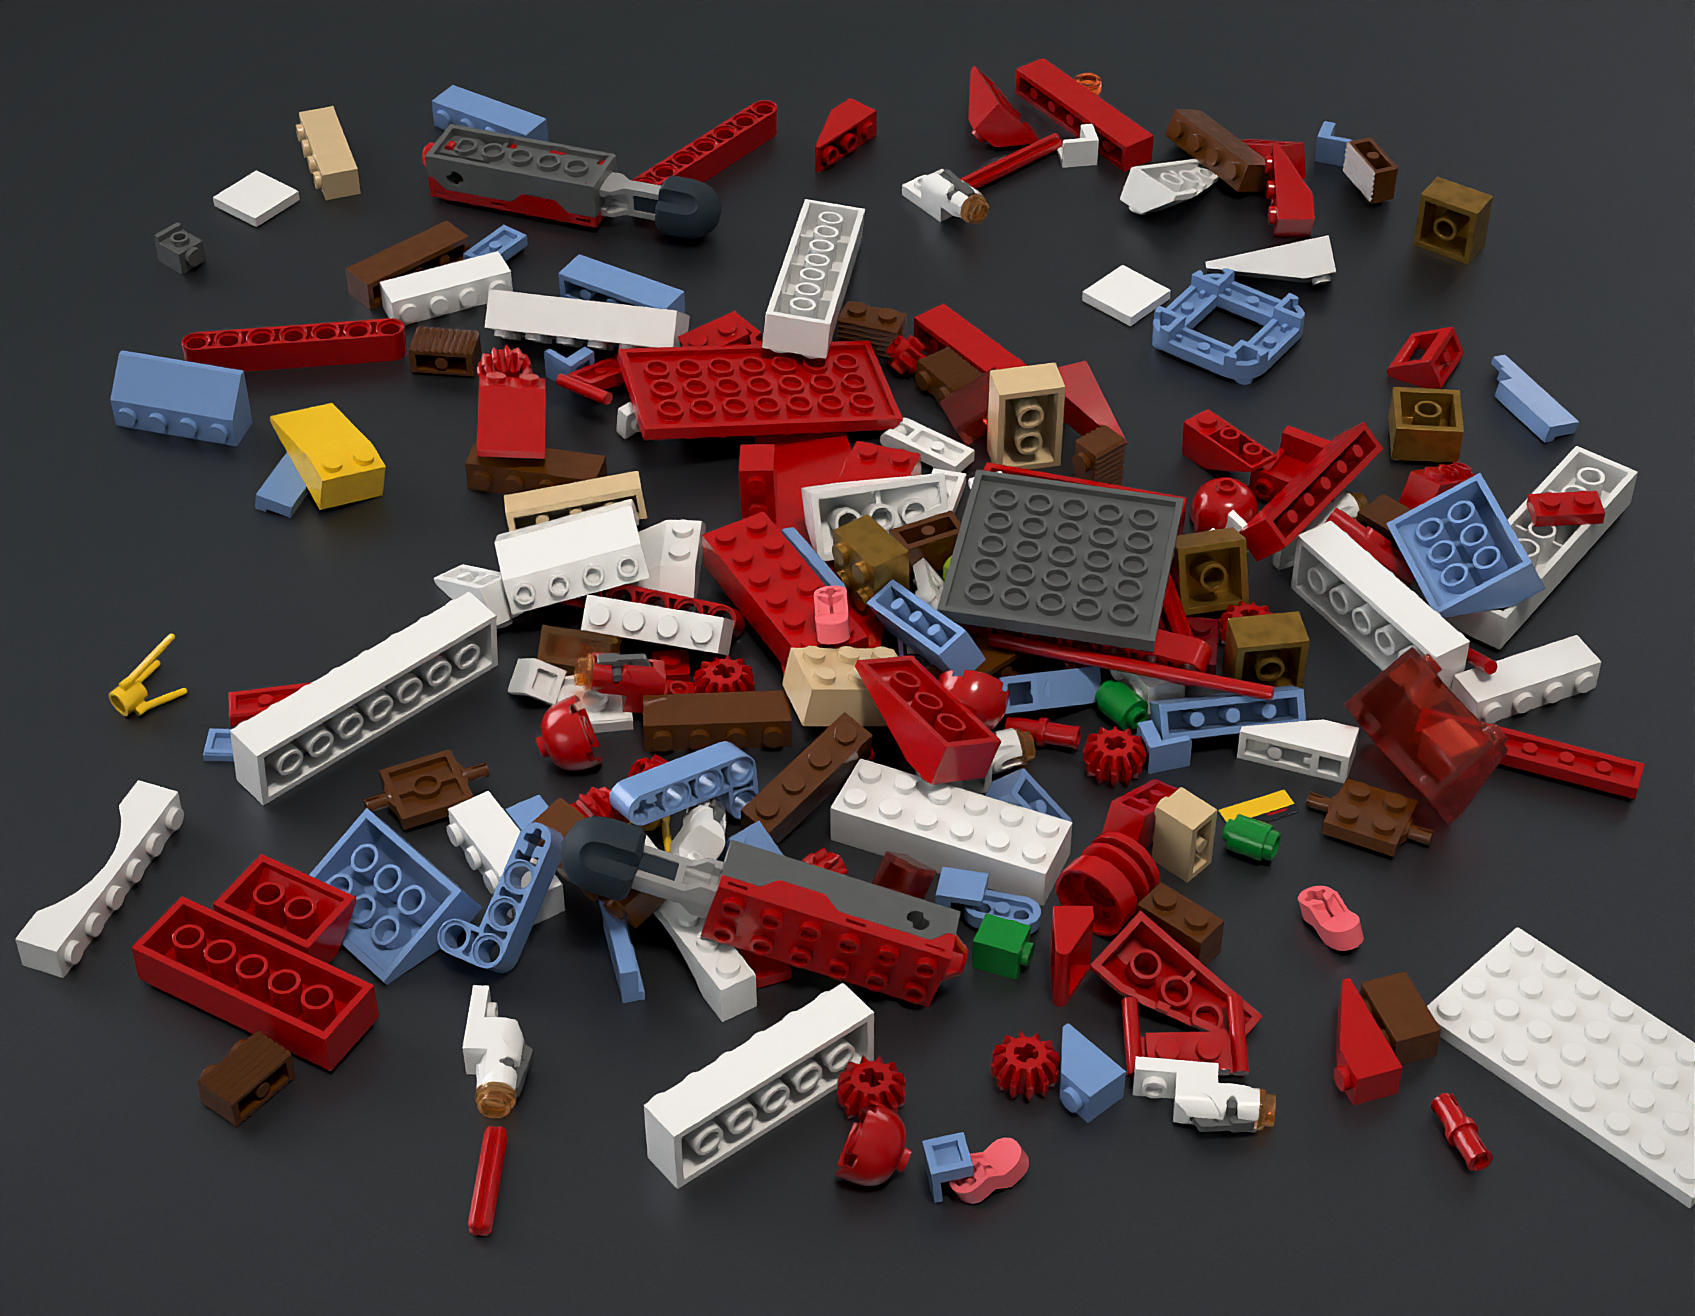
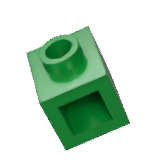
M986 913L973 940L972 967L1017 980L1023 965L1029 967L1034 956L1035 944L1030 942L1031 926Z

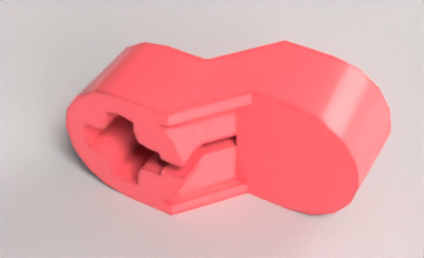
M825 586L815 590V623L818 642L822 644H838L847 641L850 638L847 589L842 586Z
M1313 886L1299 894L1298 901L1303 919L1315 928L1325 945L1338 951H1346L1362 944L1364 935L1359 916L1348 910L1337 891L1326 886Z
M1006 1137L998 1139L983 1152L970 1154L974 1176L949 1181V1184L965 1203H979L987 1198L995 1189L1013 1187L1027 1172L1029 1157L1014 1139Z

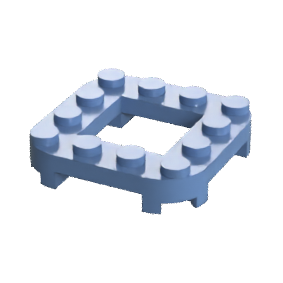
M1223 268L1222 274L1203 275V272L1199 270L1192 274L1191 285L1167 308L1158 306L1155 309L1152 345L1158 350H1163L1184 361L1203 367L1210 372L1234 379L1239 384H1250L1254 378L1264 374L1301 338L1305 312L1298 305L1299 298L1289 293L1280 300L1235 282V271L1232 269ZM1216 306L1264 326L1248 342L1240 340L1233 347L1192 330Z

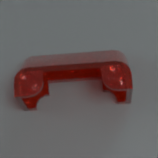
M1411 647L1343 705L1374 744L1450 826L1462 816L1506 755L1508 749L1504 744L1509 739L1495 723L1489 727L1484 722L1481 723L1437 675L1442 671L1438 663L1428 653L1422 657Z

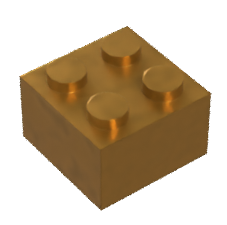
M1437 176L1421 193L1413 245L1469 265L1485 247L1493 196Z
M1393 387L1388 417L1391 459L1434 461L1438 463L1459 462L1464 434L1460 390Z
M868 514L833 530L832 555L834 557V573L846 586L847 596L854 601L856 607L876 621L878 618L867 604L872 597L892 579L909 590V551Z
M1233 527L1177 536L1170 572L1186 616L1226 610L1228 605L1237 606L1240 600L1245 604H1249L1245 537Z
M1299 611L1228 618L1222 666L1223 676L1274 687L1292 685L1303 688L1310 640Z

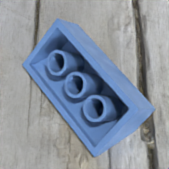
M123 350L119 353L110 399L116 426L231 446L239 445L253 423L244 371Z

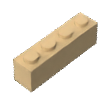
M334 107L299 112L300 124L295 125L298 141L301 142L304 157L307 158L309 171L313 174L316 190L322 189L325 200L361 194L358 169Z
M638 471L504 495L509 532L632 499L635 504L639 520L647 518Z

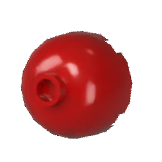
M1232 478L1209 480L1200 486L1192 499L1189 517L1190 521L1194 523L1193 529L1196 533L1210 531L1212 528L1215 530L1224 529L1227 525L1228 514L1232 510L1248 524L1258 514L1257 499L1249 486L1239 480Z
M953 670L939 675L938 681L944 685L948 692L965 705L990 730L996 728L1002 721L1010 696L1009 689L1006 691L1002 690V681L986 673L973 670H964L963 676L952 677Z
M576 695L557 702L545 712L541 721L542 735L536 737V741L543 758L550 756L558 767L566 771L578 772L601 765L602 755L594 758L592 747H599V743L585 708L577 710L575 703L581 701Z
M868 1099L860 1110L867 1114L863 1123H853L837 1163L841 1168L835 1172V1176L861 1186H878L886 1182L895 1170L900 1173L904 1171L912 1150L905 1147L907 1130L899 1115L887 1106Z

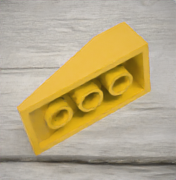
M333 403L270 416V422L319 510L383 496L385 464L373 444Z

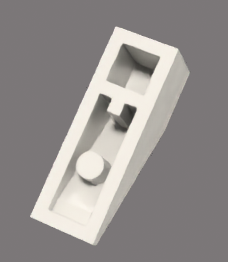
M462 564L434 578L436 585L452 600L459 598L467 592L474 595L496 615L497 629L512 624V618L523 613L512 615L501 572Z
M1323 719L1243 726L1240 730L1237 758L1344 784L1346 778H1348L1355 756L1359 728Z

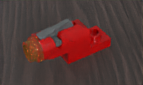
M593 652L592 654H586V657H577L574 671L575 686H583V690L597 691L602 694L621 695L623 712L643 713V695L695 693L694 682L666 680L664 661L648 659L645 654L619 655L617 653Z

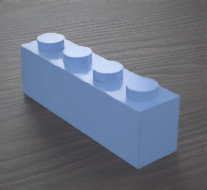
M452 85L432 100L434 126L446 130L450 124L549 142L546 118Z
M580 254L558 273L560 297L676 310L685 314L684 291Z
M893 579L867 602L889 633L941 671L953 670L952 677L963 676L964 670L975 671L986 660L966 630Z
M1292 685L1275 687L1272 701L1233 693L1149 701L1151 720L1161 740L1189 735L1192 739L1240 733L1243 726L1306 721L1304 689Z

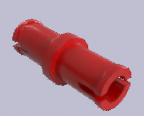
M1008 715L1004 730L1013 728L1019 739L1034 741L1036 746L1045 747L1046 744H1053L1078 749L1081 739V726L1052 723L1049 718L1041 717L1039 720Z
M1443 1093L1437 1096L1431 1103V1109L1446 1129L1445 1137L1450 1145L1458 1148L1471 1171L1473 1169L1480 1171L1488 1167L1493 1160V1155L1477 1134L1479 1128L1473 1118L1465 1115L1454 1094Z

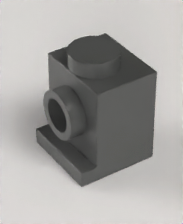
M176 222L154 235L158 261L183 275L206 261L203 241L184 231L180 223Z

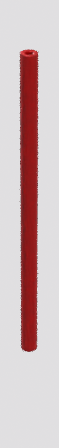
M991 632L989 637V646L1268 701L1273 700L1275 691L1274 686Z

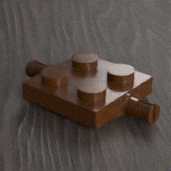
M447 749L379 770L384 793L364 798L363 803L365 809L367 808L371 812L389 807L397 815L403 830L449 816L448 808L474 797L469 788V782L490 777L489 769L485 761L464 768L455 760L451 750Z
M1346 778L1339 793L1332 798L1310 791L1306 801V807L1327 812L1322 825V834L1393 857L1399 845L1407 839L1430 846L1434 835V830L1413 825V817L1418 805L1417 800Z

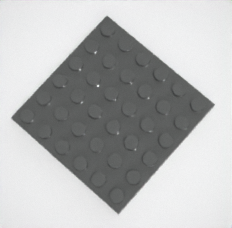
M976 469L937 611L954 623L1154 652L1183 511L1184 498Z

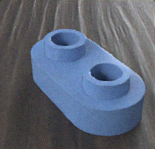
M986 889L982 906L964 904V918L968 924L976 928L980 927L986 913L1030 925V934L1036 932L1040 927L1041 908L1035 900L1029 897Z

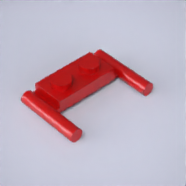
M618 351L614 357H609L567 375L559 374L556 378V385L604 405H609L613 396L605 390L611 387H618L621 383L625 382L617 360Z
M1230 995L1226 998L1229 1035H1227V1031L1145 1033V1037H1140L1138 999L1126 997L1121 1000L1128 1078L1134 1079L1136 1056L1219 1063L1218 1076L1234 1075L1243 1077L1249 1075L1242 996Z

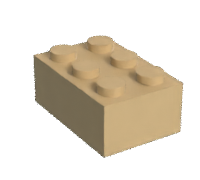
M1056 363L990 371L987 451L992 463L1029 470L1061 466L1065 385Z
M817 646L791 648L782 685L803 726H830L844 712L861 726H888L856 670L855 664L857 660L898 656L894 649L881 646L875 648H853L850 646L840 648H820Z

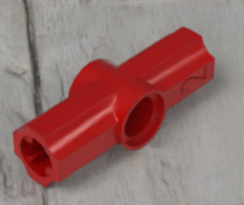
M1337 507L1334 509L1326 522L1332 521L1365 551H1368L1381 565L1391 571L1404 585L1409 587L1415 577L1402 552L1393 547L1391 541L1369 526L1367 528L1343 510Z

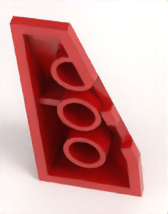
M974 65L970 74L968 117L974 129L971 133L981 143L985 144L988 141L994 147L1026 145L1037 142L1039 137L1026 121L1024 123L1020 122L1021 114L1008 102L1009 99L999 87Z
M1142 911L1130 921L1089 966L1094 973L1122 996L1135 997L1138 999V1003L1203 1032L1227 1031V1035H1229L1226 998L1230 995L1238 994ZM1243 999L1247 1036L1263 1016Z

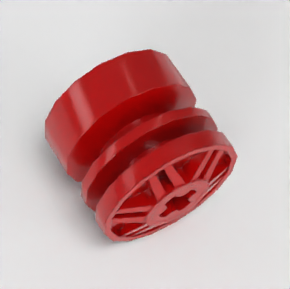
M1107 831L1098 835L1091 845L1083 850L1081 856L1074 859L1060 873L1056 880V894L1061 906H1093V934L1109 937L1119 933L1133 918L1137 911V904L1160 884V873L1154 859L1133 838L1120 832Z

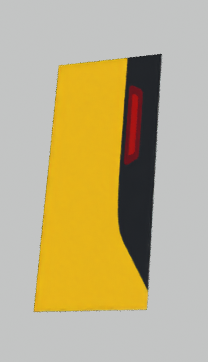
M1284 789L1218 811L1226 822L1229 819L1235 820L1238 814L1266 822L1300 810Z

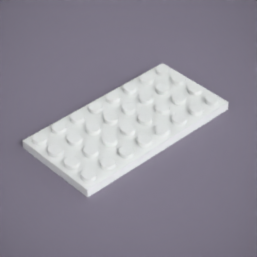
M1518 927L1427 1006L1441 1028V1038L1688 1208L1695 1204V1043Z

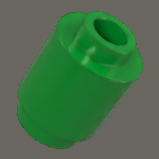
M1108 680L1099 687L1095 694V702L1098 704V709L1123 730L1129 728L1130 730L1137 729L1138 723L1146 721L1148 717V703L1123 682Z
M1238 814L1235 820L1229 819L1222 834V840L1227 842V850L1260 862L1264 859L1274 860L1282 838V833L1274 830L1273 825Z

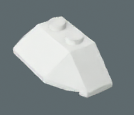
M684 519L665 520L638 532L650 578L632 582L629 585L697 599L703 556L702 535L706 533V524L702 521ZM659 599L653 606L665 608V603L663 599ZM696 606L690 607L687 611L695 613Z

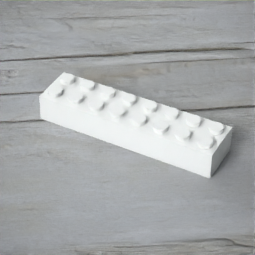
M805 199L766 311L762 348L771 349L776 353L790 352L802 354L811 359H826L861 244L865 209Z
M1576 446L1532 494L1597 491L1605 511L1603 524L1534 527L1526 505V499L1509 517L1508 522L1546 589L1514 606L1444 619L1456 630L1500 650L1629 506L1638 472Z
M467 592L459 598L451 600L428 616L420 618L416 623L404 630L391 635L373 648L363 651L359 656L342 666L332 669L318 680L303 686L287 698L272 704L268 709L256 716L241 722L237 727L230 730L237 781L264 806L498 665L496 615L474 595ZM307 751L311 756H305L303 753Z

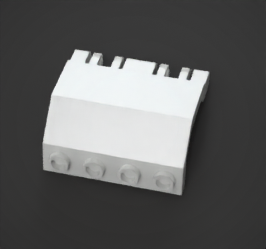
M632 499L497 535L495 547L512 615L650 578L637 529L639 518Z

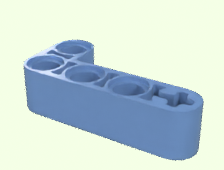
M719 742L621 780L612 788L609 801L615 810L638 826L649 824L712 798L722 802L725 810L733 817L741 819V809L759 793L756 763L752 757L731 742Z
M534 822L526 825L519 833L481 925L477 926L455 918L447 920L442 924L437 935L438 944L441 949L448 954L493 972L505 973L513 969L518 962L561 861V842L564 839L562 834L542 823ZM541 839L545 840L543 847L538 846ZM531 858L538 860L537 865L530 862ZM530 871L531 881L528 886L522 888V877ZM515 908V919L511 924L507 925L506 914L510 909ZM463 930H465L466 940L464 944L458 948L457 937ZM498 944L500 947L499 956L495 961L491 962L490 952Z

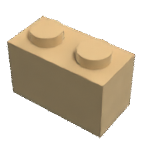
M1180 787L1171 796L1162 798L1155 808L1154 814L1156 819L1155 830L1152 836V858L1157 864L1188 883L1212 861L1217 809L1183 787Z

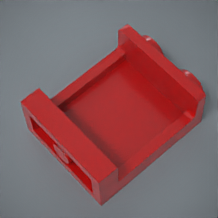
M1288 425L1282 431L1280 448L1275 453L1277 459L1250 474L1249 488L1253 491L1255 497L1270 502L1331 441Z

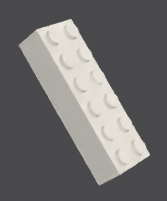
M489 289L485 328L494 330V336L502 337L503 339L521 341V336L525 335V340L536 343L552 344V339H556L558 344L583 348V342H587V347L596 350L613 351L614 346H619V349L680 347L678 336L688 332L690 316L676 310Z
M1332 521L1299 534L1297 537L1291 588L1424 709L1425 707H1435L1449 700L1454 675L1465 670L1470 641Z
M861 758L830 808L831 840L940 874L942 867L988 873V889L1029 897L1043 906L1070 855L1072 822L944 783L930 785L920 776Z
M842 983L830 991L821 993L814 1001L798 1011L790 1012L783 1020L767 1030L756 1033L749 1041L736 1049L723 1053L715 1062L702 1070L689 1074L682 1082L666 1092L656 1094L648 1103L644 1104L648 1158L679 1189L837 1089V1079L841 1072H845L848 1061L860 1064L863 1055L868 1061H874V1012Z

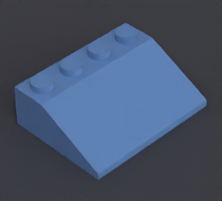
M1481 473L1386 523L1427 602L1442 618L1514 606L1546 589Z
M367 808L309 874V876L356 896L357 903L342 945L387 985L441 949L438 944L437 935L443 923L454 918L470 923L483 908L394 829Z

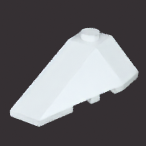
M1196 159L1131 167L1120 200L1129 205V209L1132 212L1145 215L1146 213L1161 211L1192 199L1221 178Z
M1329 235L1205 262L1206 270L1209 273L1222 274L1223 268L1234 270L1235 275L1304 283L1312 281L1313 286L1331 282L1330 277L1336 276Z
M944 473L840 482L801 488L804 519L813 550L824 561L834 560L832 555L833 530L862 516L870 515L889 533L891 529L931 517L948 508Z

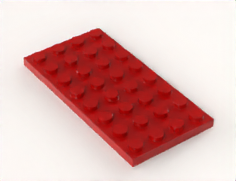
M870 341L831 342L826 359H811L802 354L790 352L776 353L771 349L762 348V344L629 348L618 350L617 360L644 440L694 439L702 437L725 438L728 436L791 435L798 433L821 434L824 432L869 430L886 431L896 428L903 421Z

